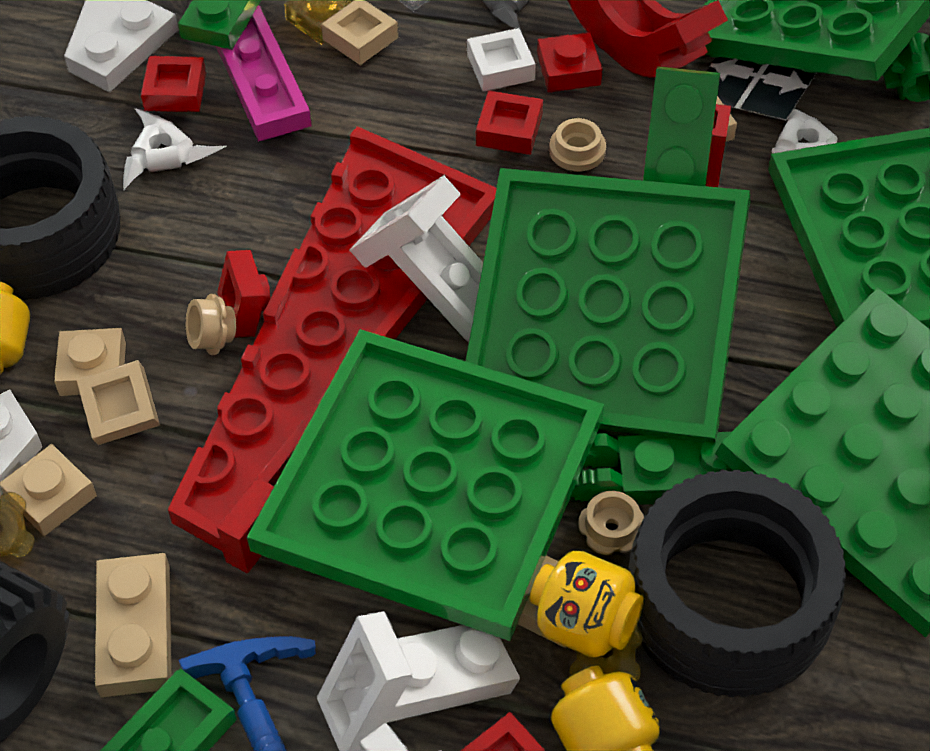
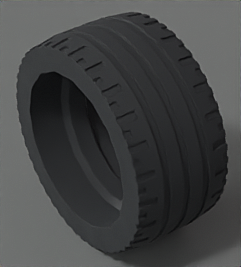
M25 116L21 118L13 117V119L7 118L0 121V200L22 190L41 187L69 190L76 194L57 214L34 225L10 229L0 228V282L12 287L13 295L22 300L40 299V297L46 298L53 294L57 295L62 293V291L72 289L73 286L80 285L86 279L88 280L93 273H96L106 263L107 258H110L111 252L115 249L116 242H118V234H120L119 203L109 167L98 145L80 128L74 127L68 122L64 123L62 120H54L49 117Z
M720 470V472L715 473L711 471L704 475L698 474L692 479L687 478L683 480L681 484L677 483L670 491H665L662 497L658 498L653 506L649 508L636 533L630 555L628 571L631 572L635 581V593L642 595L644 599L641 615L634 630L636 637H639L642 648L646 649L648 656L653 658L655 664L659 668L662 667L669 676H674L677 681L688 684V687L692 689L697 688L701 692L714 693L716 696L727 695V697L733 698L735 696H758L764 692H773L775 688L780 689L787 683L796 680L799 675H802L810 667L827 644L844 596L846 574L844 552L841 549L840 539L836 536V530L834 526L830 525L828 517L824 516L818 505L815 506L812 500L802 495V492L798 489L795 490L791 488V485L779 482L774 477L769 478L764 474H753L750 471ZM727 540L752 545L778 560L794 579L801 597V607L798 612L776 625L741 629L716 624L685 606L667 582L665 575L666 565L672 557L699 543Z

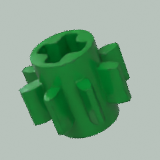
M917 32L883 74L887 89L896 87L899 100L906 98L914 102L930 100V36L925 33Z

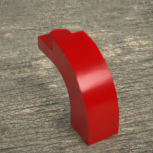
M567 0L587 33H591L593 41L623 68L649 78H655L658 66L679 69L708 53L705 45L712 42L708 31L728 21L719 0L684 14L671 12L661 6L656 0Z

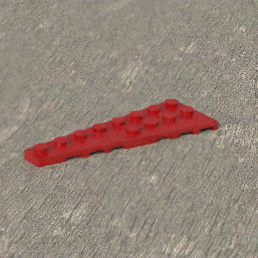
M358 126L350 134V146L342 162H337L331 173L332 183L322 203L317 202L311 214V226L300 249H294L263 313L264 323L253 345H247L241 358V371L230 393H224L217 407L218 418L203 448H197L170 503L168 512L172 524L223 552L217 527L257 477L275 486L359 330H365L395 340L428 299L389 255L365 268L349 251L386 211L445 175L461 195L441 216L465 243L470 246L492 217L496 187Z

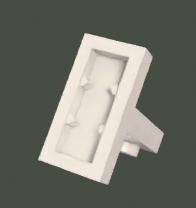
M444 175L386 211L349 251L365 268L389 255L469 343L483 262L441 216L461 195Z
M383 611L357 616L317 696V700L339 751H361L360 741L387 722L511 694L520 680V676L499 637L461 625L397 639Z

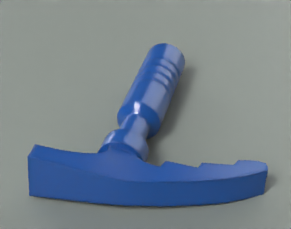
M292 636L236 641L180 659L179 665L180 669L184 670L194 679L221 673L220 678L225 689L234 693L240 706L237 715L254 751H287L264 701L256 699L249 683L252 681V676L246 664L254 659L261 663L274 656L278 659L296 655L300 659L312 657L316 654L315 641Z

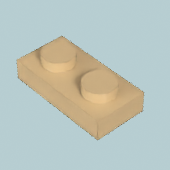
M166 553L97 560L95 686L100 698L158 691L171 677L170 566Z

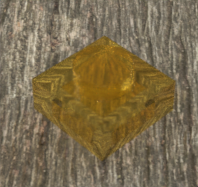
M289 0L284 3L286 20L322 45L325 41L323 40L321 24L355 0Z

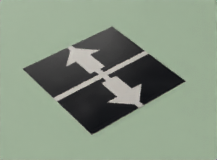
M716 57L706 71L720 73L717 96L723 105L787 120L817 73L771 64L760 65L751 61L726 57Z

